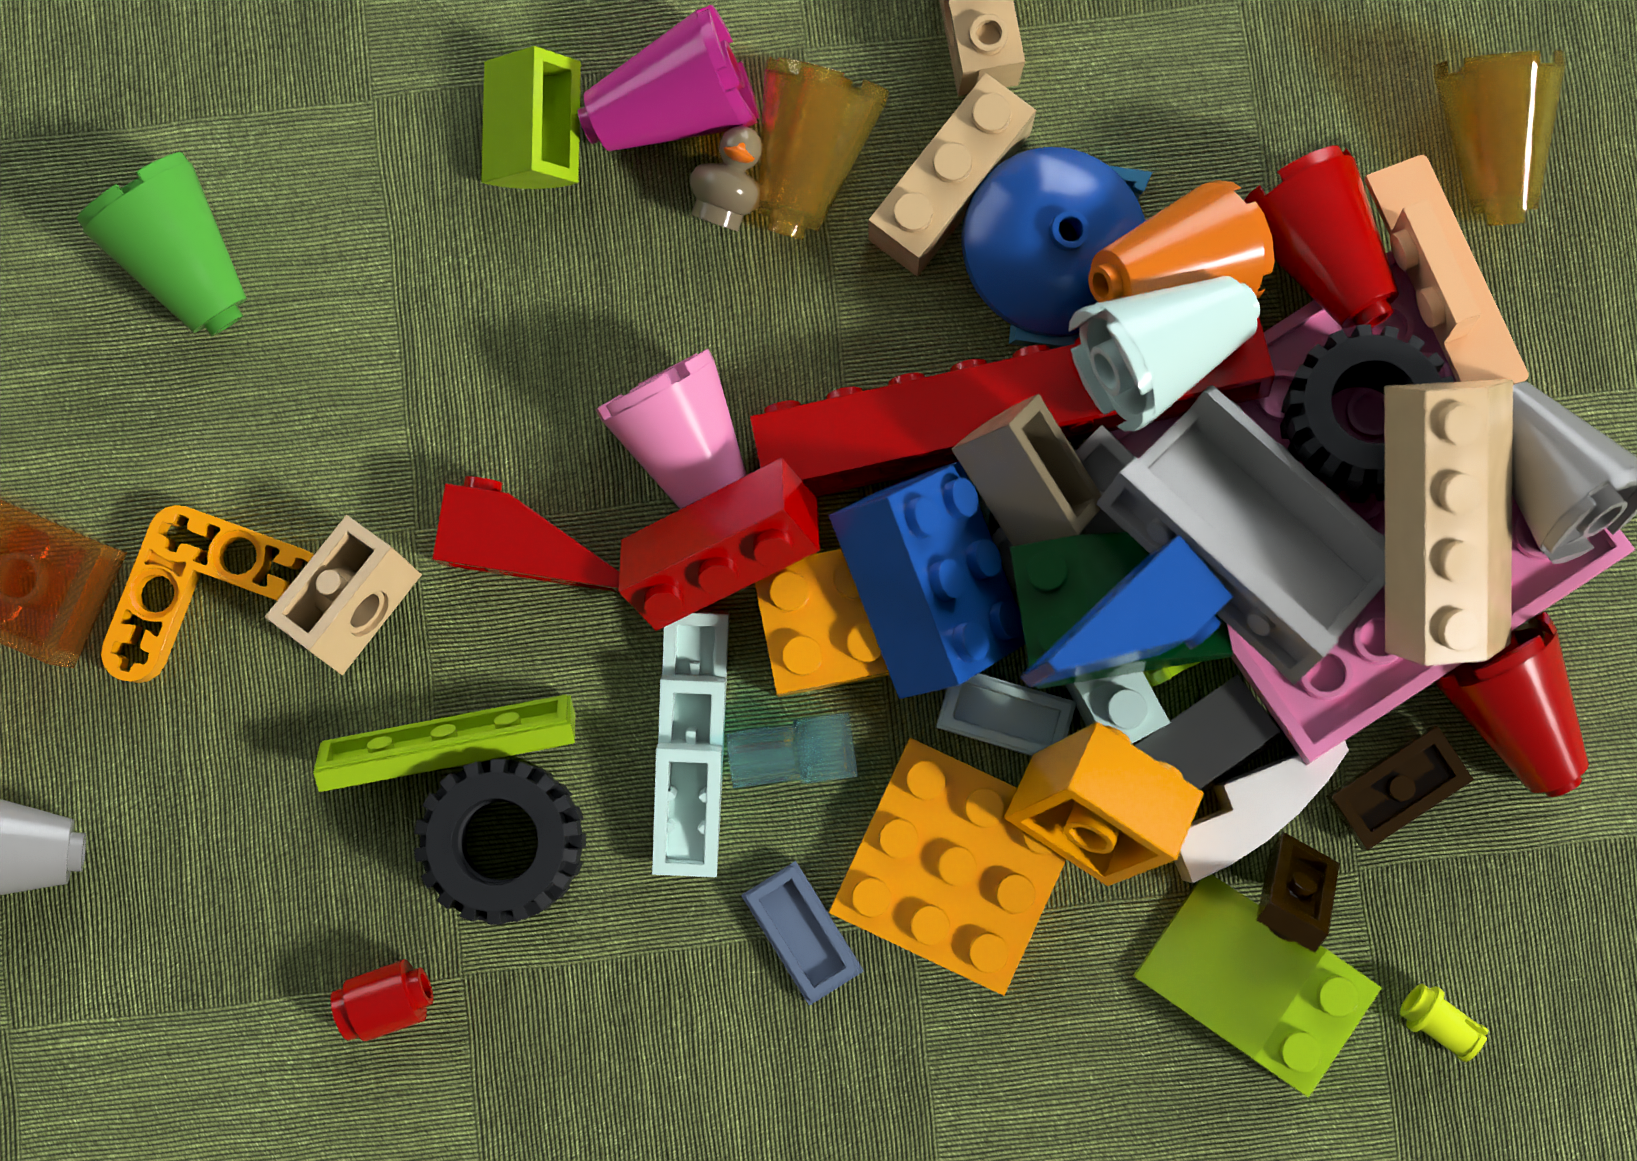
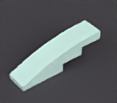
M700 609L664 627L663 669L660 679L659 735L656 748L652 875L717 877L730 611Z

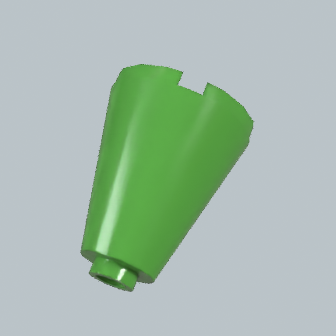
M177 152L137 170L136 174L139 178L121 189L117 183L107 189L77 215V220L82 226L83 232L188 329L196 333L206 328L211 337L243 317L238 307L246 301L247 297L193 164L188 161L183 152Z

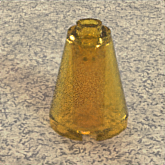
M1540 50L1467 57L1464 58V67H1460V72L1448 74V61L1433 65L1435 84L1473 215L1486 214V226L1526 223L1525 211L1537 210L1539 208L1566 66L1565 52L1562 50H1554L1549 56V63H1541Z
M772 57L767 58L764 69L761 132L763 151L760 158L758 215L770 218L767 226L768 231L803 240L806 229L819 231L886 106L890 93L887 89L864 79L861 88L852 86L853 81L845 78V73L815 64L778 57V60Z

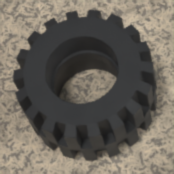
M1371 324L1357 325L1351 337H1347L1342 329L1329 335L1324 347L1317 344L1307 354L1303 364L1299 365L1281 408V413L1285 414L1280 424L1281 439L1290 440L1287 448L1296 460H1301L1306 469L1316 478L1318 477L1326 482L1327 487L1337 494L1341 490L1350 492V502L1364 503L1370 494H1376L1378 502L1385 500V443L1363 442L1346 433L1334 416L1331 404L1332 396L1350 387H1367L1385 395V386L1454 382L1452 376L1441 378L1438 374L1445 362L1437 352L1428 358L1420 352L1425 341L1415 335H1412L1408 343L1397 339L1399 328L1385 325L1380 335H1372Z
M507 759L474 762L463 766L464 770L456 774L450 773L439 783L442 787L436 794H429L422 805L427 808L424 818L417 819L414 834H420V847L414 848L415 861H422L426 874L420 877L427 889L433 887L440 895L437 901L446 909L454 908L461 912L459 917L472 922L481 920L487 921V925H502L507 922H518L534 916L551 907V904L564 896L571 886L569 884L574 876L579 874L583 861H580L582 849L586 848V834H582L581 821L584 818L580 807L574 805L570 797L573 794L565 784H560L553 778V774L543 768L532 766L526 762ZM495 802H508L523 808L532 818L538 834V848L533 863L525 872L512 879L497 880L487 877L475 867L467 851L466 835L472 818L481 808Z

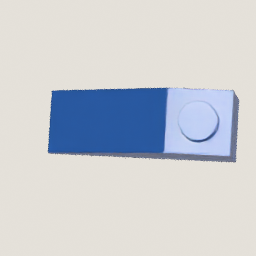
M1179 535L1148 554L1020 678L1028 687H1033L1157 656L1183 642L1189 649H1193L1220 626V621L1214 615L1233 596Z

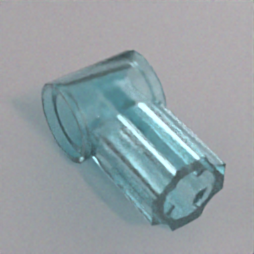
M850 713L793 720V725L765 727L726 734L733 788L801 780V784L858 777Z

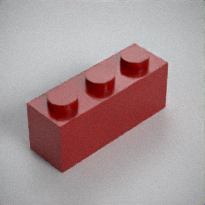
M780 458L621 539L618 592L656 631L820 551L817 498L785 460Z

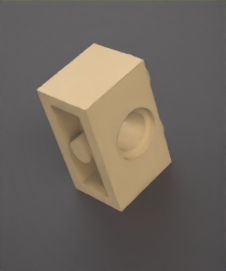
M939 0L958 96L969 94L985 73L1005 87L1019 85L1025 57L1013 0Z
M346 515L266 614L265 618L343 676L422 574L390 545Z

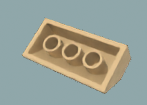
M1511 379L1385 386L1386 653L1428 666L1488 660L1511 644L1513 380Z

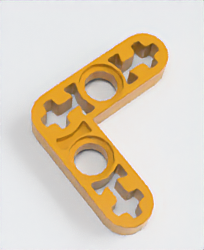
M174 505L165 507L155 515L148 527L103 641L101 657L104 667L110 675L123 681L143 683L151 681L158 676L166 665L201 573L278 601L291 583L282 578L267 574L271 568V562L298 570L302 566L303 561L309 562L314 554L187 506ZM186 518L189 519L187 523L189 531L212 540L208 552L182 543L177 551L174 552L175 541L167 537L171 525L181 527L185 523ZM214 528H220V531L214 537ZM246 539L251 541L256 549V562L246 573L233 574L225 566V550L235 540ZM272 550H280L279 554L272 561ZM208 553L207 564H201V561ZM267 574V586L263 587L260 585V582ZM161 576L167 578L173 585L174 597L169 607L155 613L148 610L143 604L142 591L148 581ZM133 615L145 621L162 624L159 634L147 629L144 632L140 648L149 653L146 663H134L130 671L127 670L129 659L120 655L121 649L124 644L135 645L143 627L130 624Z

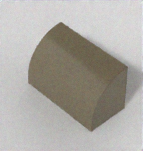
M1039 394L1001 412L975 429L951 449L1013 546L1078 535L1101 510L1096 504L1102 496Z

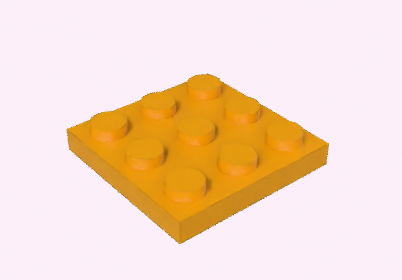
M909 738L828 913L1005 996L1067 859L1004 819L1017 787Z

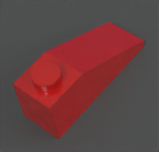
M465 476L463 486L445 483L432 560L447 567L619 593L618 570L514 496L501 492L502 482L482 477Z

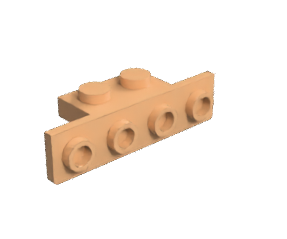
M1418 155L1366 175L1364 181L1390 235V246L1393 256L1399 267L1404 271L1406 270L1416 292V302L1425 324L1433 329L1456 381L1513 380V385L1525 382L1529 377V373L1428 158L1425 155Z

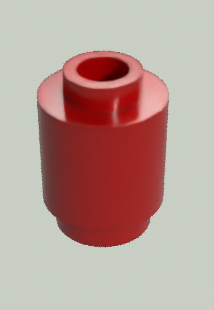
M406 959L347 979L343 983V988L333 991L330 996L333 1018L342 1037L347 1041L359 1037L364 1042L425 1021L427 1017L426 1006L432 1005L434 1002L433 990L426 972L421 967L414 969Z

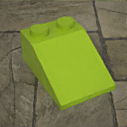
M1212 874L1204 877L1193 886L1133 976L1291 1088L1309 1098L1382 987L1323 946H1320L1314 953L1296 942H1288L1277 937L1267 926L1256 920L1259 908L1257 903Z

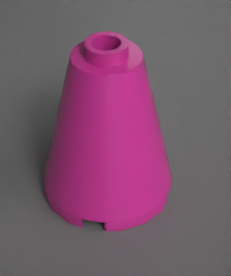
M713 5L695 10L584 92L585 106L578 109V117L588 140L592 144L601 142L607 151H614L723 133L731 127L739 125L749 127L758 123L759 111L742 61L737 63L734 53L729 44L733 43L731 35Z

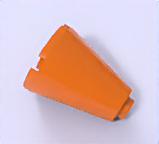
M1214 180L1201 184L1096 253L1088 276L1090 291L1093 297L1101 303L1213 278L1230 276L1239 283L1248 285L1258 299L1265 291V289L1259 290L1263 276L1272 273L1275 261L1272 234L1264 213L1256 202L1246 204L1234 192L1241 189L1234 182Z

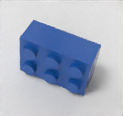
M959 461L905 478L829 515L899 699L958 686L1025 645L1020 607L1015 602L1001 564L1000 552L992 541L980 509L977 491Z

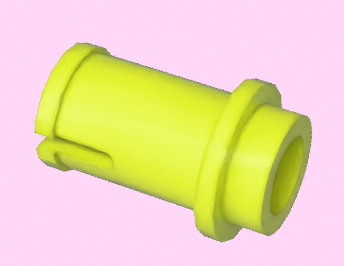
M1424 984L1417 985L1407 995L1400 1008V1015L1407 1019L1406 1026L1412 1032L1422 1030L1454 1053L1462 1062L1472 1060L1487 1040L1485 1035L1488 1034L1489 1030L1444 999V991L1438 986L1429 988Z

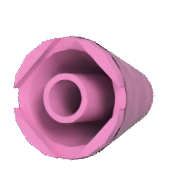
M708 348L648 378L630 390V393L624 396L620 394L596 409L601 421L680 509L747 476L715 360Z

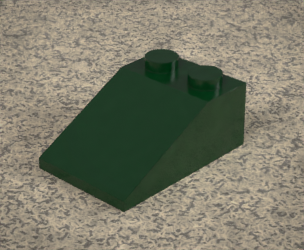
M1127 532L1074 535L1010 547L1029 668L1150 554ZM1215 614L1214 616L1221 623L1220 626L1193 649H1189L1183 642L1157 656L1037 685L1036 687L1041 689L1233 657L1228 624Z

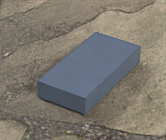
M796 860L741 895L809 1006L864 972V969Z

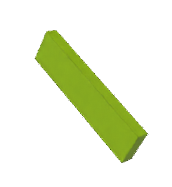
M565 694L323 740L319 745L313 771L318 791L324 792L575 744V710L571 695L567 696Z

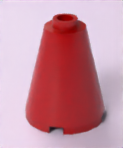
M1333 145L1313 151L1278 170L1277 173L1281 177L1282 182L1269 193L1265 194L1261 185L1249 193L1244 202L1246 204L1256 202L1263 211L1272 234L1274 260L1342 328L1371 324L1372 329L1394 313L1390 304L1396 300L1399 292L1355 158L1352 157L1347 148L1342 152L1339 145Z
M1541 612L1527 621V624H1523L1511 632V644L1488 660L1464 662L1435 681V684L1530 792L1545 793L1548 797H1557L1574 790L1581 784V775L1588 769L1589 762L1557 628L1547 612Z

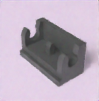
M1235 675L1172 719L1170 724L1158 729L1135 745V747L1156 761L1174 766L1182 773L1185 781L1205 794L1214 785L1222 782L1276 744L1281 731L1241 678Z

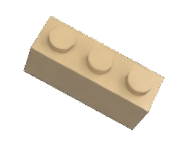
M985 73L869 218L868 240L918 277L964 219L967 206L978 186L995 167L1014 156L1029 137L1036 109Z

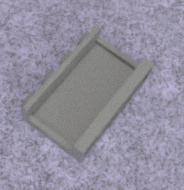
M1212 385L1201 393L1190 409L1139 459L1135 457L1118 474L1096 503L1149 553L1180 535L1233 596L1216 614L1294 685L1328 654L1338 642L1337 638L1385 586V536L1373 529L1344 503L1335 491L1325 486L1296 460L1287 448L1277 443L1249 418L1235 402L1228 399Z

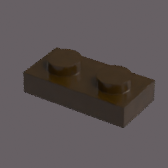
M1431 726L1326 795V797L1360 849L1369 850L1474 779L1438 726Z
M1283 832L1270 850L1256 920L1267 926L1277 937L1288 942H1296L1315 953L1329 935L1340 863Z

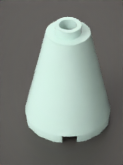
M1223 276L1091 304L1076 311L1069 321V332L1079 327L1081 340L1080 345L1071 349L1073 361L1085 389L1103 415L1115 410L1126 420L1118 425V428L1123 431H1137L1150 424L1255 334L1257 318L1260 315L1259 302L1248 285L1239 283L1230 276Z

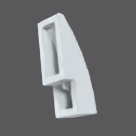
M1342 742L1308 765L1305 764L1301 756L1296 752L1214 785L1213 789L1222 810L1192 821L1177 860H1175L1182 881L1194 883L1228 867L1272 838L1294 819L1328 782L1349 751L1346 742Z

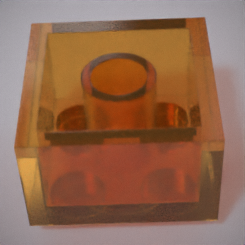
M0 499V644L46 664L74 669L127 552L19 505Z

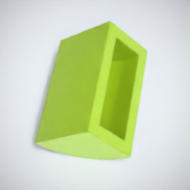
M531 46L484 61L481 183L517 189H548L579 183L580 120L578 109L580 108L581 61L537 46Z

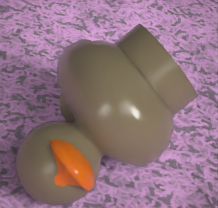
M741 125L731 127L723 134L719 143V152L723 162L719 164H701L693 170L690 175V187L696 197V201L691 215L738 232L743 216L759 208L763 201V190L761 185L752 176L748 175L746 171L756 165L762 156V141L755 130Z

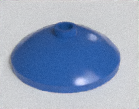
M1043 147L1031 149L1016 154L995 167L971 197L962 226L963 259L969 278L977 293L990 309L1003 320L1017 328L1037 335L1051 337L1073 336L1080 334L1079 327L1069 332V321L1074 313L1088 305L1099 303L1093 297L1088 283V276L1094 256L1100 250L1143 223L1145 218L1133 191L1120 175L1104 162L1089 154L1069 148ZM1060 222H1067L1075 228V241L1070 242L1061 237L1059 233Z

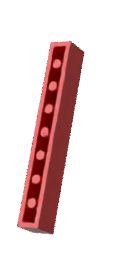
M1257 318V329L1253 336L1152 422L1183 416L1201 393L1210 385L1215 386L1236 404L1269 397L1275 373L1260 318ZM1080 337L1072 345L1049 349L1047 345L1027 346L1014 352L1012 358L987 363L984 359L965 360L953 365L950 368V372L925 377L922 373L902 374L889 380L888 386L863 391L862 388L855 386L843 387L828 393L825 400L803 405L794 400L781 401L767 406L762 414L750 416L760 468L783 458L815 497L921 474L958 462L957 457L951 450L957 443L1001 412L1037 394L1044 401L1068 441L1091 436L1102 424L1110 432L1120 430L1117 426L1126 420L1115 410L1103 415L1085 389L1071 352L1072 348L1081 344Z

